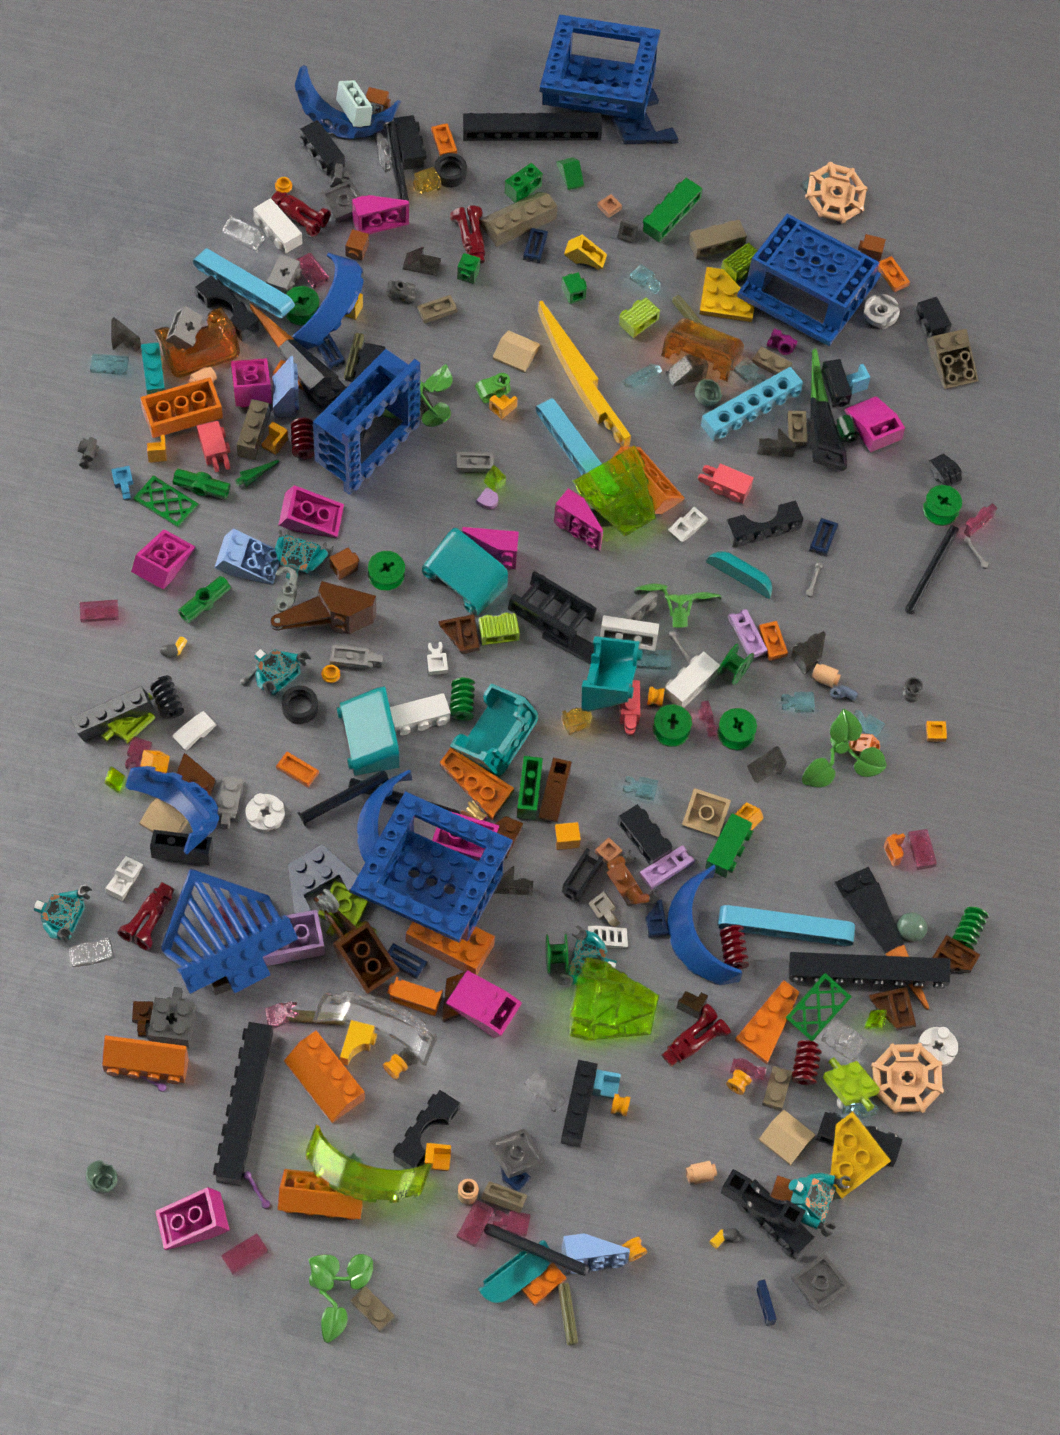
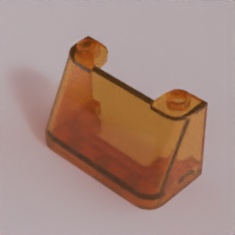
M222 307L208 313L206 317L207 326L201 327L195 336L196 343L192 348L189 347L185 351L183 348H176L173 343L170 344L165 341L170 329L169 327H161L154 330L160 349L170 371L175 377H185L204 367H214L232 361L239 356L240 347L235 327Z
M681 318L668 331L661 356L670 359L672 354L676 353V356H679L682 351L714 363L712 370L716 371L717 369L720 372L719 379L728 382L743 354L744 344L739 338L692 320Z

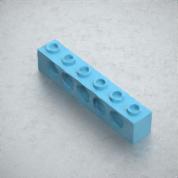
M789 367L703 415L701 427L713 441L718 438L721 439L730 431L738 430L746 422L754 421L762 413L766 414L773 407L782 405L787 399L798 396L801 393L803 381Z

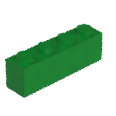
M687 177L682 182H678L674 190L665 196L664 201L661 204H657L650 215H646L642 222L643 232L657 242H660L698 203L702 197L703 188Z

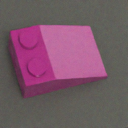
M372 195L352 199V216L356 230L373 234L409 225V201Z
M267 358L231 361L235 406L248 407L252 399L272 404Z
M294 485L285 492L278 526L294 532L337 538L344 504Z
M462 528V532L493 556L507 570H516L518 531Z
M163 529L136 554L131 572L164 589L173 581L196 546Z
M457 814L496 833L498 832L499 825ZM438 827L432 839L477 861L480 860L485 851L484 848Z
M209 1187L155 1211L164 1250L208 1240L230 1231L221 1193Z

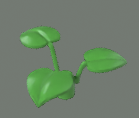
M447 364L433 373L425 383L421 381L420 396L429 408L422 416V422L427 427L441 425L451 416V410L447 404L440 402L432 408L422 393L423 387L426 391L432 393L433 391L442 392L451 386L453 377ZM387 409L382 414L387 418H397Z
M656 583L638 586L634 589V593L638 590H659L664 592L670 616L673 619V627H688V616H690L693 601L716 597L719 600L722 599L721 595L709 592L668 595L666 589L668 586ZM671 601L678 603V607H675L674 610ZM687 601H689L688 607H687V610H686V608H685V607H682V605H683L684 603H686Z
M842 709L830 728V743L833 747L830 749V763L826 758L814 760L806 768L802 776V783L813 787L829 785L834 780L836 774L832 768L835 752L843 754L848 751L858 760L854 764V770L857 774L864 777L878 775L886 768L887 764L884 754L877 748L870 747L864 749L860 757L851 750L848 741H855L861 736L862 726L854 714L846 709Z
M322 1254L308 1259L311 1267L310 1286L319 1289V1294L323 1295L333 1305V1307L325 1309L321 1319L324 1342L329 1343L338 1337L346 1328L348 1321L346 1310L343 1307H338L337 1303L326 1291L332 1289L334 1280H350V1287L352 1289L363 1288L369 1282L373 1273L372 1257L365 1254L355 1255L348 1264L347 1273L349 1276L347 1277L336 1276L339 1272L340 1264L333 1255Z

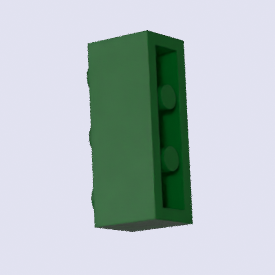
M523 757L516 818L536 820L543 758Z
M731 813L706 861L705 869L715 865V873L724 878L727 877L729 872L733 873L737 865L735 862L737 856L741 858L745 850L743 846L745 841L749 842L754 831L751 830L753 823Z

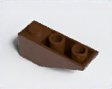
M553 757L539 813L540 819L558 822L571 773V761Z

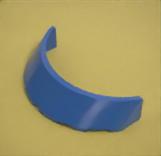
M303 65L300 67L295 81V90L305 114L313 122L318 120L327 133H333L342 138L354 139L377 133L383 129L384 123L394 119L401 101L397 100L388 109L371 115L370 126L354 127L344 112L330 106L318 94L309 77L307 66Z
M332 253L327 254V257L335 265L332 285L315 314L292 337L305 349L308 350L321 345L324 342V337L330 332L336 331L342 324V318L350 314L355 306L364 281L361 278L363 269L355 260Z
M143 766L131 768L126 782L127 789L142 792L163 800L177 809L190 823L193 832L189 833L184 849L185 854L191 852L214 831L219 821L218 806L201 786L195 782L182 780L183 776L174 772L163 773L155 771L156 767Z
M410 770L382 783L365 802L357 824V842L364 862L368 859L379 839L378 818L385 797L392 794L396 783L412 781Z
M715 865L690 878L677 891L669 908L667 928L674 953L687 966L689 971L712 981L713 984L726 985L740 982L742 971L721 962L705 948L696 933L692 917L695 893L703 879L714 877Z

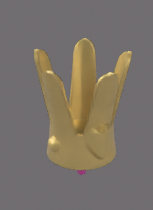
M473 800L472 803L468 802L467 812L464 810L460 811L461 815L485 821L488 817L481 812Z

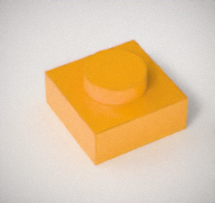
M946 721L926 722L927 742H946Z

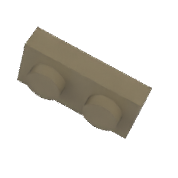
M451 295L417 306L424 324L457 313V307Z
M762 346L752 359L753 364L774 375L792 367V362Z
M788 411V446H807L806 411Z
M773 1066L762 1103L763 1106L782 1111L793 1071Z
M489 1181L483 1192L482 1200L507 1208L510 1211L521 1213L528 1195Z
M366 1286L350 1300V1303L379 1332L395 1318V1315Z

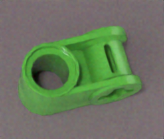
M498 373L495 376L477 382L475 389L482 402L489 403V399L494 395L498 398L508 395L511 389L509 385L510 377L506 373Z

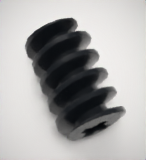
M169 675L157 678L150 685V690L155 698L160 716L164 719L177 718L184 713V708L181 707L182 702L178 701L180 697L176 695L175 684L171 682L172 677Z

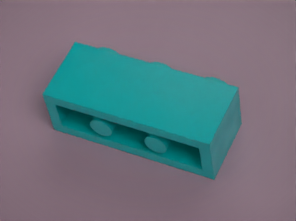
M159 342L141 344L147 395L163 391L165 386Z

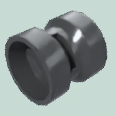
M916 677L908 678L902 691L903 698L908 702L918 701L924 687L923 682Z

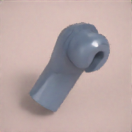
M845 685L836 686L830 690V695L833 699L847 697L855 701L859 694Z

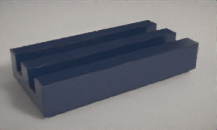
M531 228L523 260L528 258L530 261L537 260L538 263L541 262L548 231ZM537 233L532 254H529L533 235ZM541 234H542V235H543V239H542V242H541L540 250H539L538 255H535V254H536L537 247H538L539 239H540V236H541Z
M329 333L324 337L322 345L332 362L328 359L321 345L317 346L316 349L326 366L332 370L334 366L339 367V364H345V359ZM326 339L328 340L329 344L331 345L332 349L334 350L335 354L337 355L338 360L335 359V357H334V355L332 354L330 348L328 347L327 343L325 342Z
M821 518L809 551L813 552L814 550L817 554L823 553V556L827 557L839 523ZM823 523L827 524L819 546H815ZM830 526H833L826 548L824 549L822 548V546L824 544Z
M395 943L388 950L390 957L416 970V972L393 960L398 969L418 980L419 975L427 965V961ZM395 950V951L401 953L402 955H404V956L410 958L411 960H413V961L419 963L420 966L418 967L417 965H415V964L409 962L407 959H405V958H403V957H400L399 955L393 953V951Z
M765 1279L759 1280L755 1289L767 1326L775 1325L777 1318Z

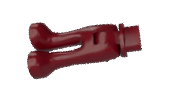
M276 191L271 197L282 212L306 229V233L311 237L318 235L321 227L324 228L330 219L331 211L327 208H322L319 212L315 211L297 197L288 195L286 192ZM300 213L305 214V215L308 216L310 219L304 217V216L301 215Z
M475 205L467 207V216L472 227V234L468 229L465 208H457L450 213V220L459 225L462 244L466 254L479 257L480 264L485 262L484 239L479 219L483 214L482 208Z
M161 882L159 887L154 888L153 892L147 896L133 919L128 924L122 925L117 934L127 942H132L134 939L139 948L149 951L153 945L151 933L165 914L175 889ZM149 915L150 917L148 918V920L146 921V923L144 924V926H143V927L141 928V930L136 934V932H137V930L139 929V927H140L142 921L145 919L146 916Z
M705 1004L701 1009L700 1019L678 1035L671 1045L667 1046V1051L662 1054V1057L672 1067L677 1062L681 1063L682 1060L694 1055L714 1038L729 1035L731 1030L724 1020H717V1013L712 1006ZM715 1022L703 1035L697 1039L694 1038L700 1031Z

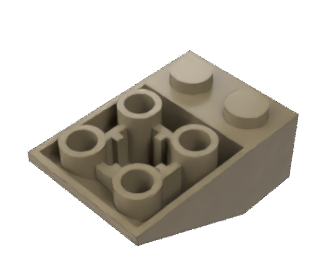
M967 329L927 338L930 356L944 389L979 381Z

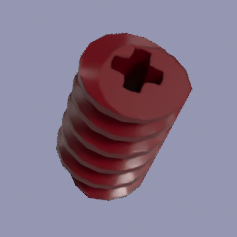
M298 418L291 423L292 455L298 459L307 460L315 456L313 421L310 418Z
M732 925L722 929L719 934L721 944L723 945L724 963L737 969H744L749 967L748 962H743L748 959V955L743 954L747 952V948L741 947L746 944V941L742 940L745 937V933L740 932L744 930V927Z
M810 1040L798 1041L797 1056L794 1059V1071L792 1072L793 1078L791 1079L794 1083L800 1085H815L817 1083L812 1077L818 1076V1073L813 1071L819 1069V1065L814 1062H820L821 1059L816 1056L822 1053L817 1048L819 1046L818 1043Z

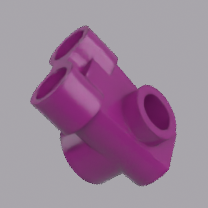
M774 328L766 346L772 349L778 348L782 355L793 353L797 340Z

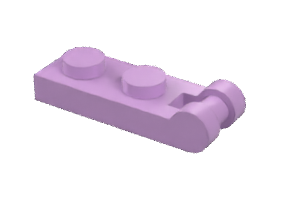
M747 609L741 610L738 614H729L728 620L733 626L747 656L754 653V658L767 654V648Z
M680 846L642 870L639 875L650 890H652L683 869L693 865L695 860L686 853L687 849L684 846ZM680 857L683 861L679 862L677 858Z

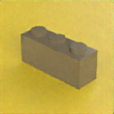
M739 219L690 232L689 245L695 258L699 259L743 247L746 244L747 235Z
M251 400L237 442V455L239 457L256 460L270 417L269 403Z

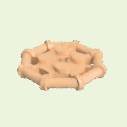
M828 162L827 165L809 174V184L805 198L814 207L819 218L823 217L844 224L850 218L863 213L868 188L862 183L853 167L847 168L833 164V162ZM827 172L830 174L828 178L824 179L821 177ZM836 172L846 174V176L836 174ZM849 178L852 179V181L855 183L857 187H854V185L850 184ZM816 182L820 184L819 191H814ZM835 189H838V192L841 193V195H835L833 191H835ZM855 193L859 194L858 201L854 200ZM820 197L821 203L825 205L823 208L821 207L816 198ZM850 205L853 209L845 213L844 209ZM828 208L838 210L839 214L828 212L827 210Z
M919 1042L918 1044H889L890 1047L871 1064L873 1081L880 1088L876 1096L895 1114L897 1112H926L925 1110L944 1092L942 1086V1061H938ZM914 1052L913 1057H900L899 1053ZM919 1054L930 1063L928 1066L919 1062L917 1059ZM893 1055L896 1059L894 1063L889 1067L885 1066L884 1064ZM933 1070L934 1084L928 1082V1072ZM881 1072L887 1073V1084L881 1085ZM905 1073L913 1076V1080H910V1083L902 1080ZM926 1088L930 1089L931 1092L922 1101L919 1095H921ZM890 1089L897 1096L896 1102L884 1091ZM915 1098L916 1104H901L902 1099Z

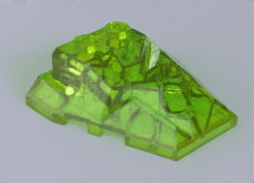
M635 445L573 480L574 485L585 501L624 537L656 519L652 497L649 495L647 487L649 484L648 478H645L643 469L645 467L644 461Z
M586 957L581 974L577 977L569 1013V1036L592 1041L651 1035L659 995L641 983L629 978L624 972L618 971L608 962Z

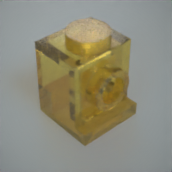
M434 166L414 173L413 186L415 191L423 194L437 189V191L441 190V179Z
M578 707L571 709L568 713L566 710L562 711L561 721L569 736L590 727L591 712L582 711Z

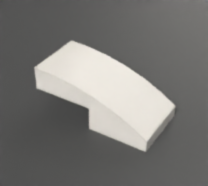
M693 507L683 518L680 517L668 531L682 543L697 532L708 521V518L697 508Z
M202 711L182 726L173 735V738L185 750H188L200 737L204 738L217 724Z
M125 856L117 867L115 876L105 888V893L123 901L137 879L143 864Z

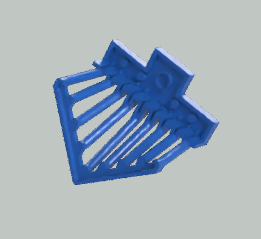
M190 869L164 937L161 950L165 956L181 966L176 970L181 975L188 993L191 994L225 976L232 991L237 993L270 976L271 974L263 957L298 940V937L290 919L285 915L280 917L269 895ZM202 882L209 884L238 936L237 939L234 938ZM194 886L218 924L227 944L224 945L194 900L192 895ZM220 888L228 890L229 896L243 917L249 933L245 932ZM239 895L245 896L247 898L248 904L251 906L253 912L255 913L256 917L260 922L259 928L255 924L254 920L252 919L251 915L249 914L247 908L245 907ZM257 901L263 902V905L266 906L272 917L271 922L267 920ZM187 904L208 934L215 950L212 951L184 914ZM180 923L198 944L204 954L203 956H200L178 934ZM173 942L191 958V962L186 961L171 950Z

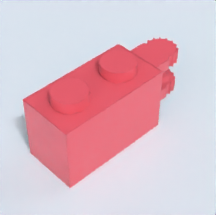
M218 421L198 425L197 434L207 466L213 465L216 473L219 472L218 463L223 462L226 470L230 469L228 453H231L229 443L224 441V438H226L224 427H220Z
M721 463L717 469L704 465L702 471L708 475L699 474L698 480L701 483L710 486L709 490L715 494L726 496L734 502L744 503L752 487L754 477Z
M640 680L633 681V698L629 699L627 703L619 704L620 724L624 725V733L627 736L634 735L636 725H639Z

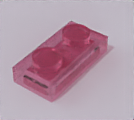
M311 252L296 259L300 261L302 274L313 289L329 282L328 275Z
M993 503L988 507H983L975 518L971 517L965 523L964 534L967 537L975 534L994 518L997 507Z
M118 599L79 602L81 622L119 620Z
M922 829L908 832L907 836L917 870L936 867L937 862L928 830Z
M476 1200L461 1226L457 1238L475 1247L495 1209Z
M256 1233L221 1255V1258L233 1275L268 1253V1249Z

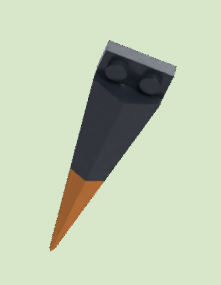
M250 303V309L258 317L286 361L290 356H293L294 363H297L298 380L308 398L319 409L331 404L347 388L339 380V376Z
M869 866L835 881L833 885L843 903L863 925L885 955L909 957L879 882L877 883ZM908 984L924 1008L929 1010V1005L922 988H914L913 985Z

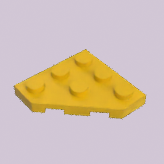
M706 267L700 315L752 322L754 306L737 297L741 288L724 269Z
M853 1111L836 1124L830 1175H834L837 1179L843 1176H848L851 1179L850 1181L842 1180L844 1186H849L845 1190L839 1189L836 1184L833 1185L836 1187L835 1191L838 1195L844 1198L891 1162Z

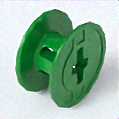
M298 286L286 293L293 300L295 306L285 316L291 323L304 326L318 310L320 299L312 288Z
M939 485L933 487L927 493L926 501L924 502L923 512L925 517L933 524L940 526L950 525L955 522L962 507L961 495L951 486Z
M392 551L377 552L371 557L368 562V579L372 586L379 590L389 591L396 589L402 584L405 577V563L402 557Z
M738 643L728 652L717 673L720 676L726 670H729L735 674L732 680L733 685L741 680L754 658V653L749 654L745 659L737 654L740 647Z
M676 704L663 706L656 712L654 717L653 735L662 745L668 747L682 745L689 738L692 717L682 706ZM670 722H674V729H670Z
M729 709L720 718L717 731L719 741L723 746L731 750L746 749L754 741L757 730L756 719L752 713L745 709Z
M546 934L547 974L550 973V964L564 963L565 972L568 973L567 934H564L563 944H549V936Z

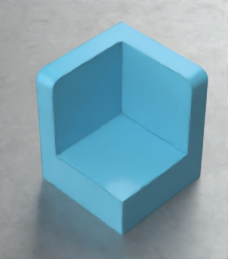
M860 364L858 372L846 376L851 394L868 389L870 375L864 364Z
M597 1069L592 1095L614 1099V1094L618 1093L621 1074Z

